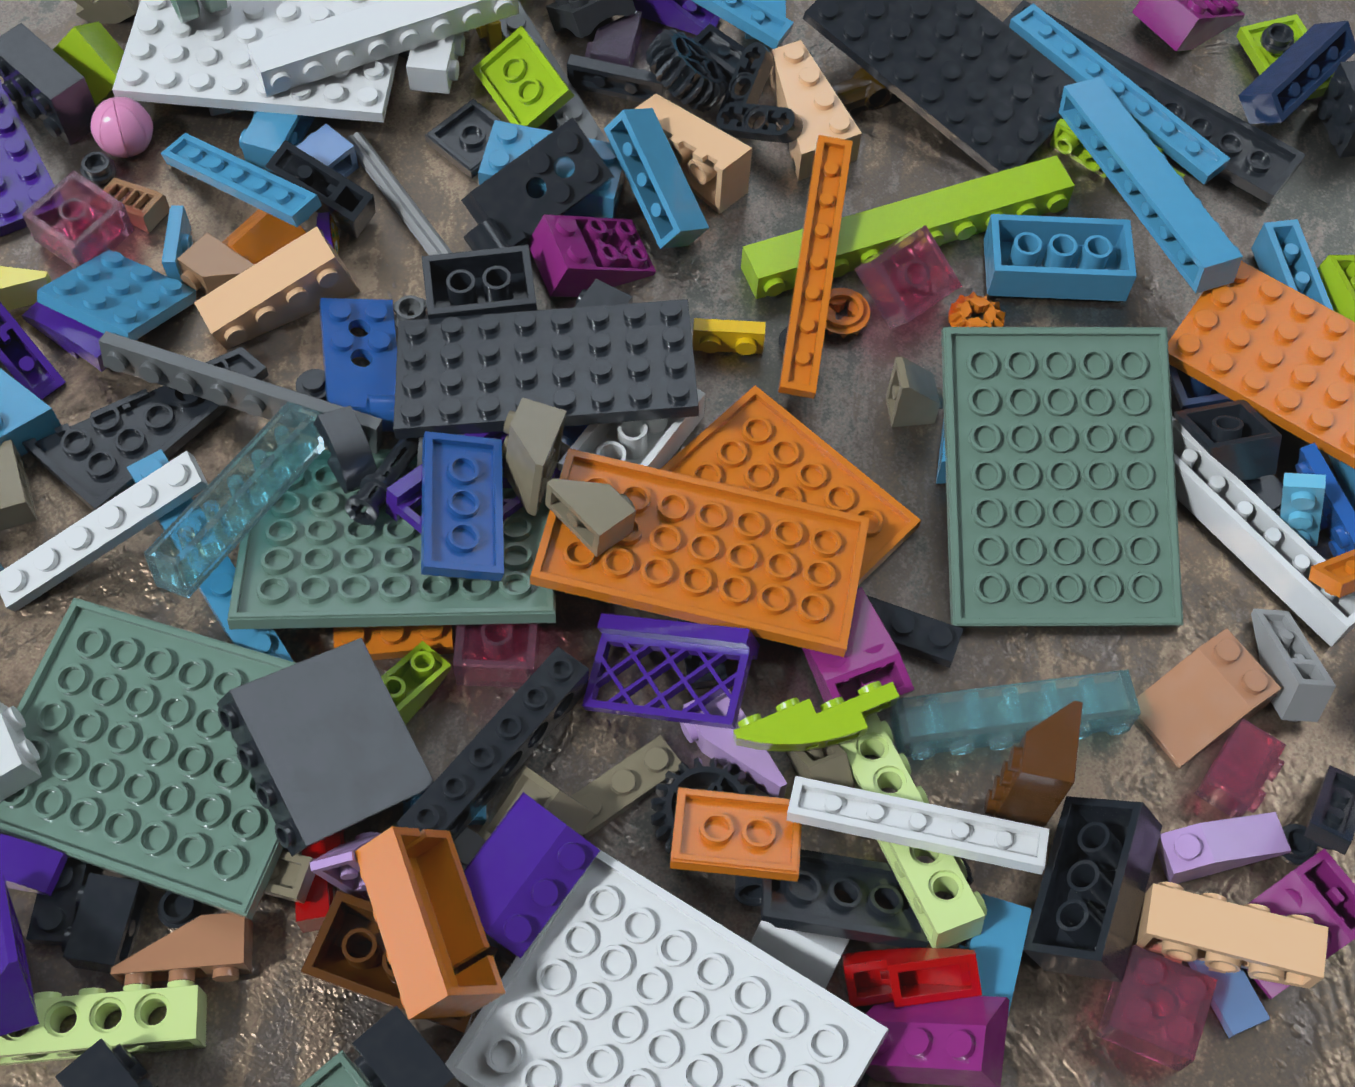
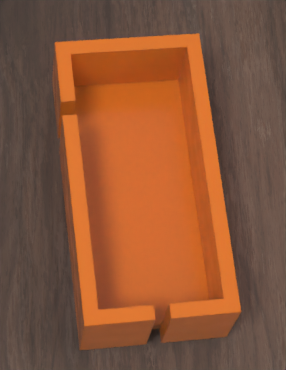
M392 826L355 851L360 867V875L371 901L373 916L378 924L386 948L387 960L392 967L400 992V1000L408 1020L468 1016L506 993L493 955L482 958L456 975L453 969L480 954L490 946L450 831L433 829L419 831V828Z

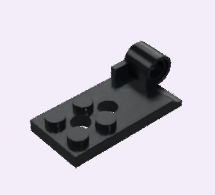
M573 117L473 189L461 200L478 224L464 236V240L472 251L521 245L532 236L544 214H564L614 178L610 169ZM562 158H570L574 162L575 170L570 177L561 178L556 172V165ZM535 178H541L546 183V192L540 198H532L528 192V185Z
M800 849L798 882L735 875V898L745 905L761 906V920L771 923L776 928L902 948H926L929 944L889 863ZM842 890L846 892L853 902L844 903L838 900L834 891ZM874 897L886 898L893 906V909L881 908L876 903Z

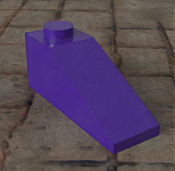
M633 0L636 14L641 18L698 35L709 24L716 27L720 20V17L691 0Z
M0 302V367L39 399L43 400L66 384V381Z

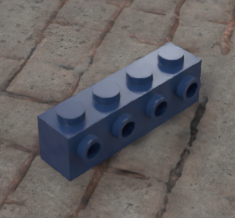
M1349 21L1314 24L1238 95L1249 124L1264 123L1269 126L1282 123L1337 70L1340 62H1346L1355 53V39Z

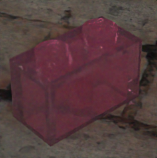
M1242 718L1229 734L1194 794L1232 818L1241 817L1247 810L1254 813L1267 794L1261 790L1266 779L1272 782L1285 763L1279 757L1286 744Z

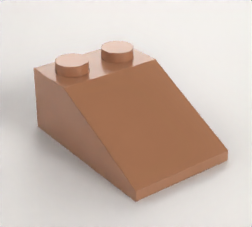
M1226 628L1198 647L1130 702L1126 708L1174 764L1181 768L1265 708L1281 690V687Z

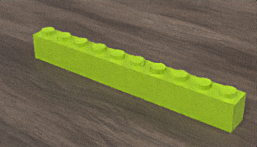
M1056 155L842 217L833 277H841L847 272L864 267L871 268L881 262L894 258H905L911 253L921 250L935 249L942 244L958 239H968L972 235L987 230L991 214L1039 216L1049 212H1059L1068 207L1075 184ZM803 229L743 246L741 269L756 299L766 296H777L783 291L794 288Z

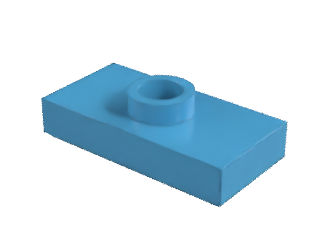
M171 205L162 264L167 277L177 279L183 284L181 279L182 271L177 258L193 245L191 225L184 206Z

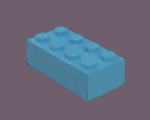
M495 120L478 171L479 185L553 131ZM588 138L614 175V178L562 215L614 219L626 176L610 142ZM562 158L558 161L556 172L561 178L570 177L574 173L575 165L572 159ZM535 178L529 183L528 192L532 198H540L545 194L546 183L543 179Z
M991 214L984 236L986 287L989 296L1103 301L1127 300L1137 277L1130 220Z

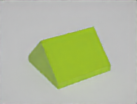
M99 21L74 26L55 46L53 51L84 76L97 107L104 100L115 97L112 89L124 50Z

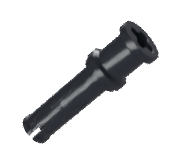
M419 438L399 439L376 472L363 478L360 483L361 489L359 492L351 496L345 503V510L351 519L361 525H372L379 517V509L382 505L386 504L387 488L398 481L418 453ZM366 506V511L362 513L361 510Z

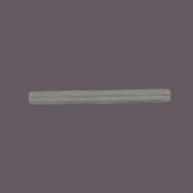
M360 132L349 135L347 140L354 145L357 160L428 255L452 253L365 136Z

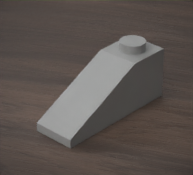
M1253 609L1251 617L1260 664L1281 687V690L1271 700L1281 720L1318 722L1336 687L1335 683L1289 611Z

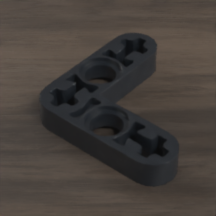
M754 42L748 45L742 52L718 111L717 125L732 137L790 143L796 140L802 132L803 122L792 109L786 107L758 105L774 63L773 54L763 43ZM751 83L749 91L743 96H739L742 87ZM765 116L764 123L759 128L753 129L755 121L759 117ZM776 122L783 126L782 129L776 125Z

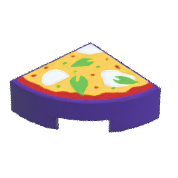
M330 212L318 213L316 226L323 232L324 237L338 254L340 232Z

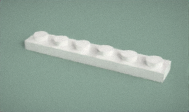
M185 451L0 572V595L6 608L14 612L18 611L207 488L209 485L195 457L188 451Z
M795 776L786 820L1041 875L1045 868L1049 836L1048 828Z

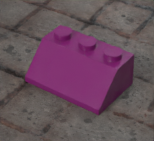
M975 996L897 1008L894 1007V1001L874 1004L866 1015L887 1027L889 1032L865 1073L873 1080L883 1082L965 1087H1001L1010 1000L1007 997Z

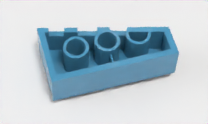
M0 368V446L4 441L12 440L20 455L23 456L28 452L22 442L34 437L38 441L56 433L54 428L61 426L50 406Z

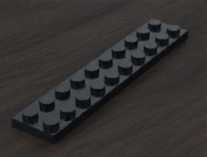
M1023 0L1003 23L1009 27L1011 19L1032 4ZM1045 12L1230 158L1227 167L1217 174L1221 178L1270 204L1304 159L1306 154Z

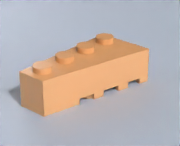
M799 40L772 49L771 53L774 56V63L769 74V80L777 107L792 109L803 122L801 134L796 140L789 143L791 158L795 162V172L798 181L811 177L818 135L853 141L850 162L856 161L862 133L803 42Z
M654 94L635 108H653L692 192L718 214H721L748 193L752 147L658 94Z
M316 226L194 303L210 333L228 350L319 310L320 298L345 299L361 291L341 258Z
M1153 883L1144 895L1129 956L1142 958L1144 950L1163 954V961L1170 964L1182 965V961L1200 960L1205 961L1204 964L1209 967V971L1225 974L1226 972H1239L1241 968L1248 969V976L1253 979L1310 989L1324 978L1329 927L1314 924L1312 918L1303 915H1288L1286 917L1270 913L1268 907L1259 904H1245L1242 906L1227 902L1226 897L1216 893H1202L1199 895L1184 891V888L1176 883Z

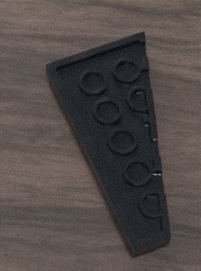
M243 347L205 362L261 381L269 375L266 366ZM161 386L150 392L143 389L91 412L90 418L72 426L66 423L54 428L56 433L38 441L34 437L22 442L27 452L94 511L135 484L127 469L129 465L160 449L169 459L230 407L218 405L210 400L191 394H184L166 386Z

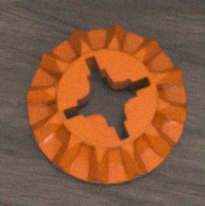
M831 289L825 328L828 335L832 333L840 334L843 339L847 334L853 333L857 336L863 327H867L870 318V307L867 300L860 293L852 289ZM848 306L847 316L837 320L836 312L839 313Z
M974 291L969 296L960 294L957 301L951 304L948 314L951 327L1004 326L1005 312L1000 309V301L993 302L988 294L983 297L977 296ZM972 311L976 314L984 313L983 319L981 320L979 317L970 318Z

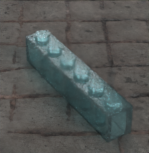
M287 402L144 552L157 587L188 599L327 447L314 425L316 417L320 415L318 411Z
M1129 669L899 698L896 705L892 706L890 717L898 754L902 752L906 757H911L913 760H926L935 756V753L951 751L952 755H965L974 751L975 748L989 746L991 750L1007 749L1013 746L1014 743H1020L1028 730L1073 701L1083 702L1079 740L1089 737L1092 733L1105 731L1108 735L1123 734L1131 729L1140 716L1141 711Z

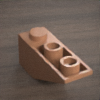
M233 913L200 915L111 967L110 974L124 986L129 984H147L151 987L152 982H170L174 980H190L195 983L196 978L212 977V980L217 982L236 981L241 974H252L253 922L248 918Z

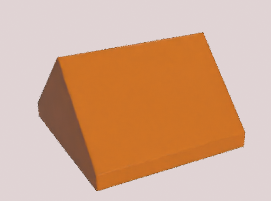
M258 209L222 243L255 265L299 238L306 231L301 225L295 227Z

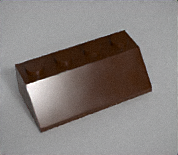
M1071 702L1028 730L1019 746H1012L1009 761L1004 760L1000 776L996 775L993 789H988L984 806L985 814H990L991 817L1045 828L1075 782L1083 702Z
M337 890L300 972L394 1008L397 1005L401 1011L406 1012L400 1000V992L392 967L387 960L386 948L378 924L373 916L371 902ZM490 946L480 954L453 969L455 975L488 955H493L497 969H499L502 962L499 949ZM481 1008L464 1017L430 1018L426 1020L465 1034Z

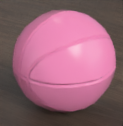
M112 97L101 102L92 115L90 126L92 136L98 146L106 153L118 158H129L142 153L148 147L152 138L153 122L146 109L137 101L128 97Z

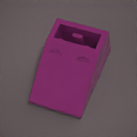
M1140 0L1132 11L1135 16L1175 51L1192 50L1242 20L1245 16L1237 8L1239 4L1236 0Z
M544 214L527 242L549 295L552 297H578L583 289H589L595 279L616 287L653 276L656 273L635 225L630 219Z
M862 587L857 588L848 645L844 657L802 648L824 703L837 697H843L844 702L859 696L858 690L875 681H880L882 686L893 681L900 696L899 699L906 697L915 690L898 649Z
M1326 849L1318 852L1248 903L1266 906L1270 909V913L1286 917L1288 915L1307 916L1314 920V924L1329 927L1326 959L1355 939V884ZM1254 979L1270 1000L1290 986Z

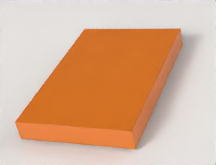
M678 787L670 868L798 882L802 824L786 821L790 799Z

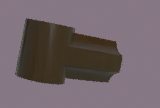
M863 68L859 69L852 79L831 85L847 111L865 105L870 110L879 109L886 105L893 95L889 89Z

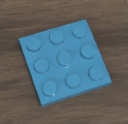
M111 250L101 253L37 289L38 303L103 334L108 331L133 340L142 337L196 301L195 289L182 284L177 279L169 278L156 272L149 266L141 265L128 259L119 252Z

